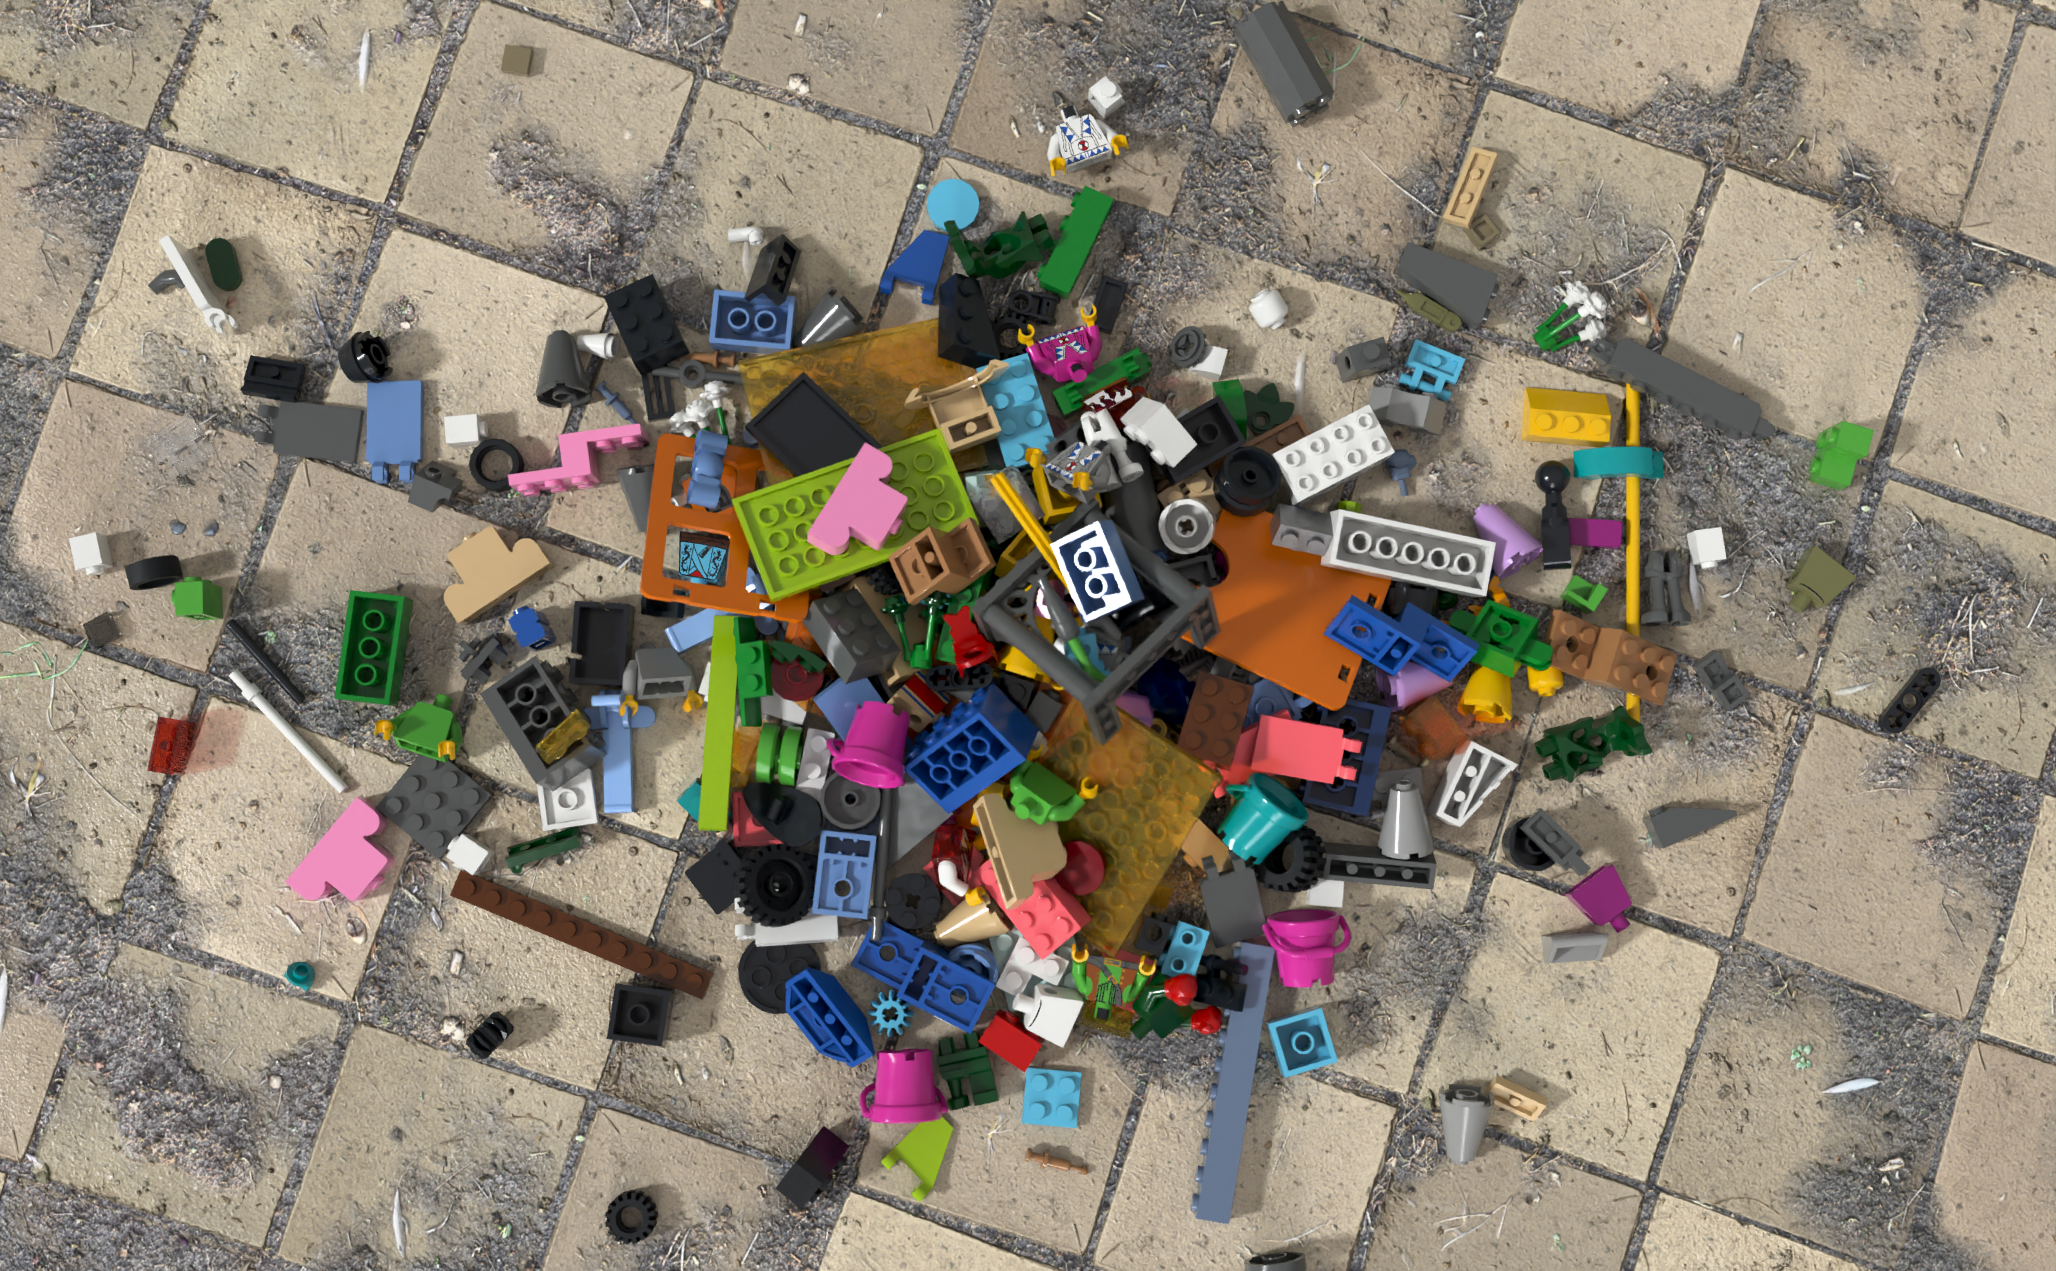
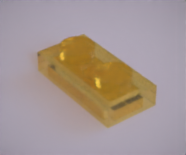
M576 709L535 747L541 758L550 764L554 759L562 757L566 749L575 740L581 739L591 725L586 717Z

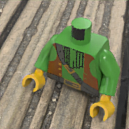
M1072 944V976L1077 989L1081 994L1085 995V999L1096 1001L1093 1018L1110 1021L1113 1005L1124 1007L1126 1003L1133 1002L1146 987L1151 974L1155 972L1157 960L1155 959L1152 965H1147L1144 963L1146 955H1143L1140 964L1088 954L1087 944H1085L1084 951L1078 952L1075 950V944Z

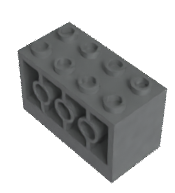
M534 656L481 692L480 695L534 782L548 790L555 791L606 756L607 753L603 748L606 743L597 731L595 733L589 726L592 721L583 709L579 710L575 704L578 699L569 687L566 689L561 682L564 677L556 666L552 667L547 660L543 662Z

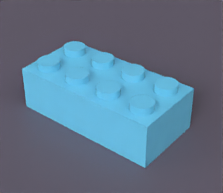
M1028 353L1002 360L1009 363L1007 371L995 380L981 386L988 406L992 405L1002 430L999 437H997V441L1006 469L1015 470L1018 473L1034 469L1030 462L1027 463L1025 461L1027 448H1038L1042 450V454H1050L1045 444L1054 438ZM988 365L976 368L977 373L985 369Z

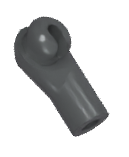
M176 269L164 270L148 284L149 288L157 295L169 284H176L180 289L185 287Z

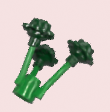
M935 590L923 599L928 606L926 610H921L918 617L928 624L926 644L913 645L912 651L909 648L903 622H905L904 613L908 610L907 608L913 605L909 604L904 596L896 595L885 599V606L880 609L881 613L893 616L894 623L898 625L904 650V661H910V668H932V649L935 634L938 633L939 626L944 624L943 615L946 614V609L944 607L940 609V607L944 606L945 603L952 602V599L948 598L944 592Z

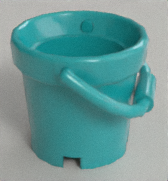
M1254 772L1248 776L1244 785L1228 784L1225 790L1233 795L1237 802L1218 827L1217 832L1220 834L1224 830L1226 836L1222 841L1239 857L1247 861L1250 856L1257 858L1253 864H1261L1292 831L1300 829L1308 821L1309 814L1301 801L1288 788L1266 774Z

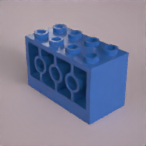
M994 683L986 689L983 687L979 688L967 703L960 702L947 718L944 715L941 716L928 732L925 729L922 730L913 740L915 745L906 753L905 772L948 814L1025 761L1038 734L1039 729Z

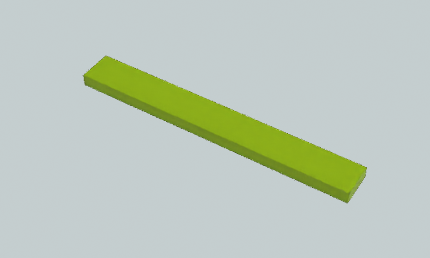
M714 615L698 829L703 831H727L738 683L733 628L734 618L742 616Z

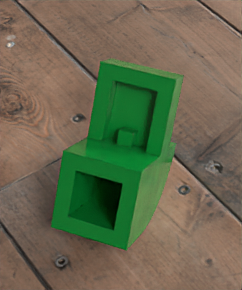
M1239 379L1212 382L1213 398L1220 395L1247 441L1246 404Z

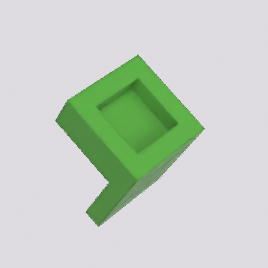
M1574 575L1560 597L1584 613L1589 614L1595 611L1608 589L1600 583L1593 586L1578 575Z

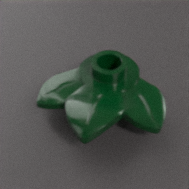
M1274 383L1264 386L1257 395L1249 390L1244 391L1248 426L1254 433L1264 434L1271 430L1274 425H1281L1289 420L1294 411V403L1280 402L1279 393ZM1263 417L1266 421L1265 425H1258L1256 418Z

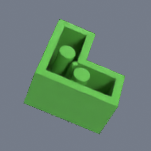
M1841 421L1820 432L1815 444L1818 447L1817 454L1809 465V472L1811 473L1809 481L1837 490L1849 487L1857 460L1868 455L1874 430Z

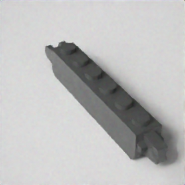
M1596 338L1590 344L1587 355L1601 364L1599 370L1607 373L1606 376L1615 381H1624L1630 384L1632 390L1639 393L1646 392L1654 396L1656 402L1664 405L1670 404L1678 408L1677 411L1680 414L1690 417L1694 416L1700 419L1704 426L1718 428L1724 431L1725 436L1731 439L1739 440L1749 437L1761 441L1763 438H1769L1775 433V426L1768 422V420L1760 417L1762 410L1758 403L1628 338L1621 339L1615 343Z

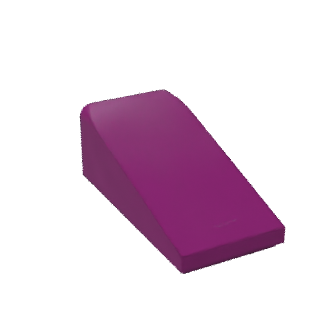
M1569 518L1570 545L1616 550L1621 546L1622 521Z

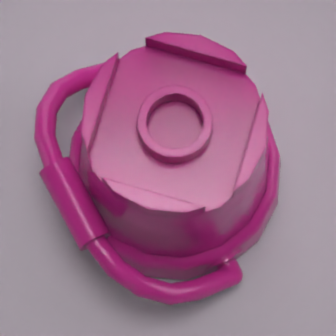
M865 701L863 707H861L859 703L845 740L830 738L826 741L827 748L834 756L832 761L833 769L848 780L870 787L889 789L904 786L906 784L904 780L905 769L902 763L911 717L903 710L900 716L894 714V706L889 704Z
M1322 909L1289 910L1271 914L1267 917V924L1262 926L1267 940L1276 952L1280 984L1284 983V986L1313 987L1312 983L1318 982V979H1321V986L1335 981V954L1345 950L1352 938L1350 928L1342 915L1335 911ZM1340 924L1344 932V940L1339 946L1335 947V932L1339 929Z
M894 1049L877 1051L876 1082L866 1086L860 1094L859 1104L863 1117H870V1121L876 1123L898 1124L929 1122L941 1119L942 1113L948 1112V1106L941 1090L934 1084L932 1050L903 1049L894 1051ZM875 1090L874 1103L871 1104L868 1110L866 1097Z

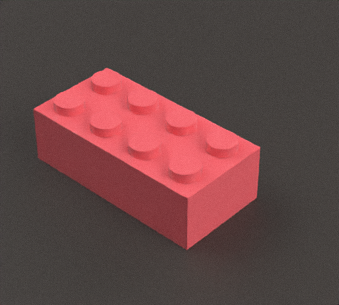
M990 859L974 872V875L1042 960L1093 920L1075 896L1058 884L1055 876L1051 879L1033 882V895L1020 907L1006 910Z

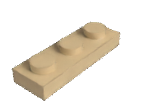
M1472 146L1443 216L1444 222L1467 229L1470 228L1498 160V153Z

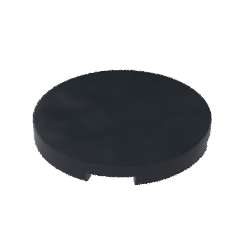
M754 940L745 949L739 962V982L743 994L752 1005L764 1012L785 1014L787 1013L786 981L807 967L821 971L819 957L810 943L757 947Z

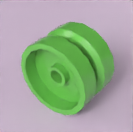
M764 722L757 752L756 781L772 783L776 774H778L781 785L796 786L804 750L803 727L788 726L782 739V730L779 724Z

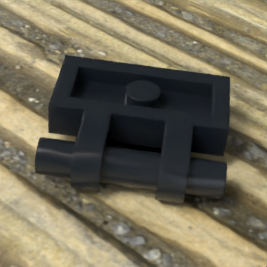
M1214 954L1209 956L1202 955L1199 964L1207 968V975L1198 974L1197 994L1193 1001L1242 1012L1247 984L1239 983L1240 975L1245 976L1248 973V966L1241 964L1236 959L1223 960L1220 956ZM1221 970L1227 974L1226 979L1220 978Z

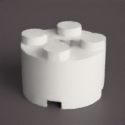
M1186 497L1174 501L1164 509L1158 526L1162 540L1169 549L1180 554H1191L1200 551L1210 543L1216 530L1217 521L1215 513L1206 502L1198 498ZM1190 519L1194 529L1186 532L1184 531L1185 526L1181 523Z

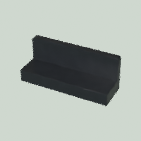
M781 234L760 250L744 297L748 302L761 293L765 294L777 306L786 301L801 250L785 235Z

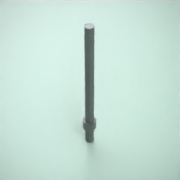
M881 788L873 906H870V918H872L871 940L875 941L882 940L883 919H886L887 912L884 901L892 788Z

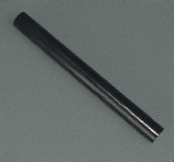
M234 619L226 623L225 627L297 705L301 704L306 697Z

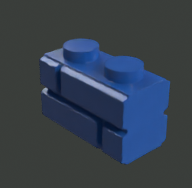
M528 605L513 611L514 616L508 620L513 632L517 633L515 636L523 648L538 651L554 643L557 639L552 628L548 627L550 624L545 614L534 608H529Z

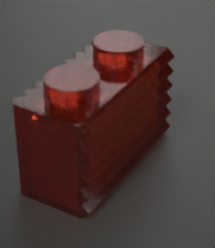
M158 716L147 771L181 776L186 774L184 770L187 768L185 765L188 763L186 759L189 758L187 754L190 753L189 748L191 745L189 743L192 742V732L195 731L193 729L195 726L194 722Z

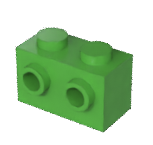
M185 577V582H175V590L172 591V603L175 606L176 616L195 621L223 619L222 587L212 584L211 580H202V577Z

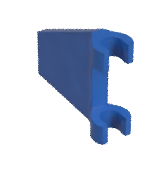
M924 230L884 272L880 284V293L891 295L894 280L924 287L921 303L932 306L949 243V236Z

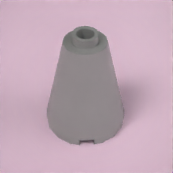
M1400 779L1390 787L1378 841V849H1382L1384 856L1410 859V854L1419 853L1420 858L1431 854L1434 850V843L1419 787L1412 780Z
M1449 1084V1089L1444 1090V1086H1441L1439 1089L1438 1097L1446 1153L1455 1164L1467 1165L1469 1161H1473L1476 1157L1495 1100V1095L1489 1090L1486 1095L1480 1092L1481 1087L1468 1084Z

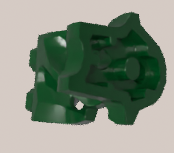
M1022 211L1012 227L991 232L986 241L979 244L968 240L957 226L955 220L944 222L952 247L959 257L967 276L973 279L985 275L1002 279L1016 272L1027 261H1043L1042 251L1054 246L1053 239L1048 231V225L1041 213L1028 219L1025 212ZM993 251H999L996 254L989 255Z
M1622 705L1616 707L1610 715L1593 720V717H1583L1570 724L1543 730L1545 737L1534 743L1540 757L1545 758L1551 755L1553 760L1542 766L1544 777L1550 781L1563 779L1569 783H1572L1580 774L1603 765L1602 758H1605L1612 751H1623L1626 756H1643L1653 752L1646 741L1643 724L1631 718ZM1600 736L1602 743L1599 746H1593L1591 744L1592 737ZM1584 754L1587 755V759L1579 763V757Z

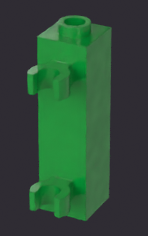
M1137 347L1087 374L1084 381L1080 383L1072 381L1052 391V398L1065 420L1090 407L1082 401L1085 396L1120 378L1125 377L1126 380L1105 389V392L1109 393L1110 396L1115 394L1112 392L1115 389L1121 391L1124 389L1123 386H1131L1147 378L1150 374L1149 368L1152 367L1151 361L1145 352L1141 354Z

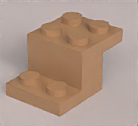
M970 517L950 532L929 526L888 557L908 603L916 605L935 590L956 595L996 566L976 520Z

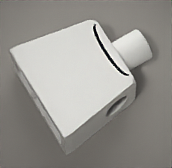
M1037 984L1030 997L1020 993L1016 994L1013 1001V1009L1023 1012L1022 1019L1027 1030L1060 1047H1064L1084 1001L1078 989Z

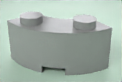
M1384 384V387H1372L1369 400L1371 409L1378 422L1382 425L1393 428L1395 423L1410 427V432L1440 435L1447 404L1438 400L1435 394L1422 392L1421 395L1401 391L1399 386Z

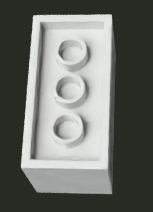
M1368 404L1273 453L1272 456L1279 464L1282 474L1278 490L1286 505L1301 507L1384 464L1395 451Z

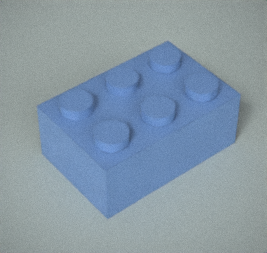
M714 289L709 344L713 350L793 357V339L795 337L798 303L795 297L787 296L786 301L777 306L765 294H759L748 302L744 298L746 292Z
M1112 520L1098 521L1051 544L1083 623L1098 621L1145 599Z

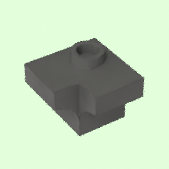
M432 460L414 475L408 503L433 513L444 504L445 498L451 499L462 489L463 480L456 478V470Z

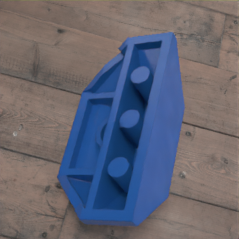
M807 967L786 981V1012L820 1054L845 1062L846 1065L852 1068L874 1056L875 1050L867 1018L834 975Z

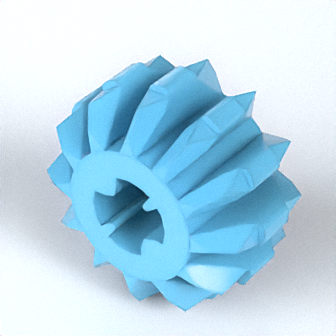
M892 989L889 991V999L886 998L883 992L878 994L882 1003L875 999L871 1000L870 1004L876 1007L877 1010L871 1009L867 1011V1015L877 1017L870 1021V1026L880 1023L881 1026L878 1028L877 1033L881 1034L884 1028H888V1037L893 1036V1028L896 1029L899 1035H902L903 1029L900 1024L908 1028L911 1026V1022L904 1017H914L913 1011H905L912 1004L909 1002L902 1004L901 1001L903 999L899 997L894 999L895 992ZM891 1007H895L897 1009L895 1014H898V1018L886 1019L887 1013H884V1009L889 1010Z

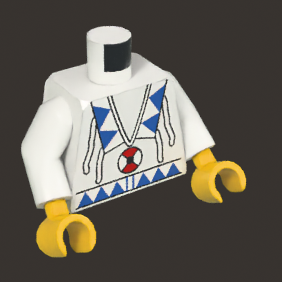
M1068 106L1062 109L1060 113L1064 123L1056 126V134L1050 138L1047 152L1051 176H1055L1056 170H1062L1063 174L1066 175L1110 159L1112 154L1111 147H1113L1115 155H1119L1118 148L1126 147L1127 150L1129 149L1126 136L1118 135L1100 119H1094L1091 114L1079 117L1075 106Z

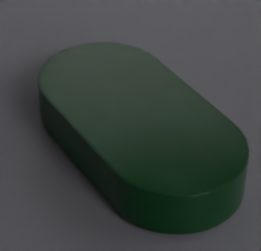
M223 238L211 240L206 246L205 254L213 281L222 290L233 291L242 283V273L235 249L230 242Z

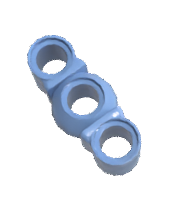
M703 429L698 431L694 445V460L691 467L692 479L689 482L687 503L710 509L716 508L720 497L721 477L724 469V462L722 460L725 457L728 436Z

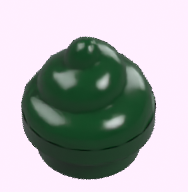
M1438 590V596L1440 597L1439 609L1448 610L1452 608L1458 600V594Z

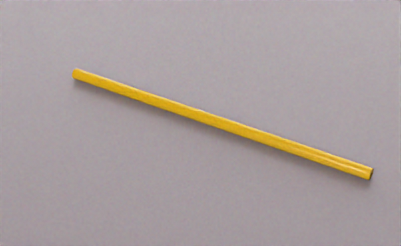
M1626 383V447H1640V393L1632 390L1630 384ZM1626 477V631L1640 637V478ZM1626 693V711L1631 718L1640 722V698Z

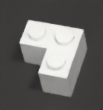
M1142 397L1120 418L1121 422L1126 426L1123 430L1133 441L1139 440L1143 445L1148 444L1153 450L1150 453L1151 456L1160 465L1164 463L1175 467L1197 445L1165 404L1149 398Z

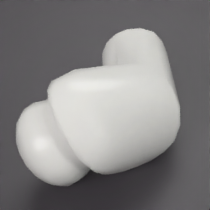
M760 227L728 229L729 243L750 241V244L753 246L763 243L764 232Z

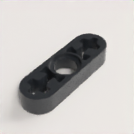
M979 663L964 669L968 677L967 681L960 685L958 682L960 673L957 665H938L928 670L926 684L931 690L938 692L977 691L981 687L986 689L993 683L998 686L1001 675L997 667L986 663ZM989 673V678H986L985 681L977 679V675L982 676ZM943 675L949 677V681L940 680L937 683V678Z
M1918 669L1912 674L1880 714L1878 724L1883 732L1896 734L1906 729L1940 686L1941 678L1935 669ZM1921 676H1930L1928 678L1929 683H1931L1930 685H1924L1920 690L1914 689L1920 687L1924 680ZM1907 693L1912 694L1916 699V704L1911 709L1907 708L1903 703V698ZM1900 711L1907 714H1901L1896 718L1897 726H1889L1891 721L1888 717H1895Z

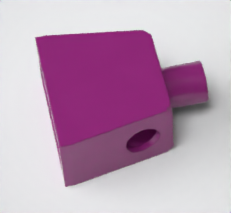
M1612 864L1602 865L1564 893L1596 926H1603L1609 922L1614 930L1619 933L1630 925L1622 911L1631 906L1632 901Z

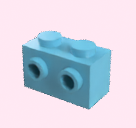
M1176 920L1175 925L1172 924L1167 938L1169 940L1166 951L1163 950L1162 955L1157 960V965L1160 966L1159 972L1170 977L1184 973L1195 976L1210 932Z

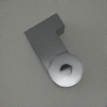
M1076 421L1067 430L1046 443L1045 447L1050 454H1057L1066 450L1075 442L1088 445L1081 421Z

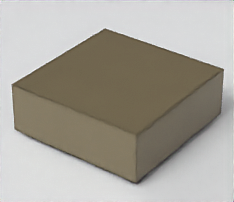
M505 44L501 71L507 74L529 77L533 57L532 48Z
M1486 212L1474 220L1469 229H1463L1464 233L1479 251L1501 235V231Z

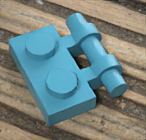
M1415 339L1404 365L1414 369L1413 374L1410 376L1401 373L1398 382L1406 385L1407 389L1411 391L1419 390L1437 395V399L1448 402L1452 392L1443 389L1444 383L1456 384L1465 358ZM1422 373L1436 378L1435 384L1420 380Z

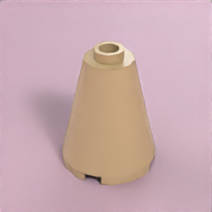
M985 889L986 895L980 896L985 902L971 907L966 902V899H964L936 924L937 930L934 931V935L941 946L945 945L947 948L1006 934L1013 930V922Z

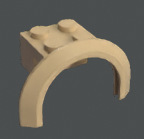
M996 359L991 360L985 369L972 377L936 391L918 393L919 389L917 387L911 391L904 406L909 410L929 407L937 429L940 428L950 455L999 437L1002 430L992 405H987L980 387L1004 374L1009 367V363Z

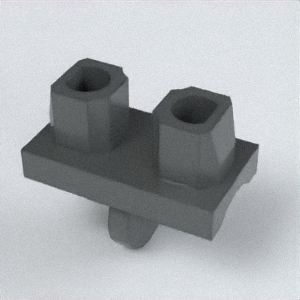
M493 634L478 651L476 648L482 641L477 637L470 644L464 640L459 643L464 649L458 657L460 660L465 662L470 655L473 656L460 671L462 673L461 676L466 680L471 678L483 685L491 675V672L481 665L484 660L489 657L499 665L507 657L508 653L499 644V639Z

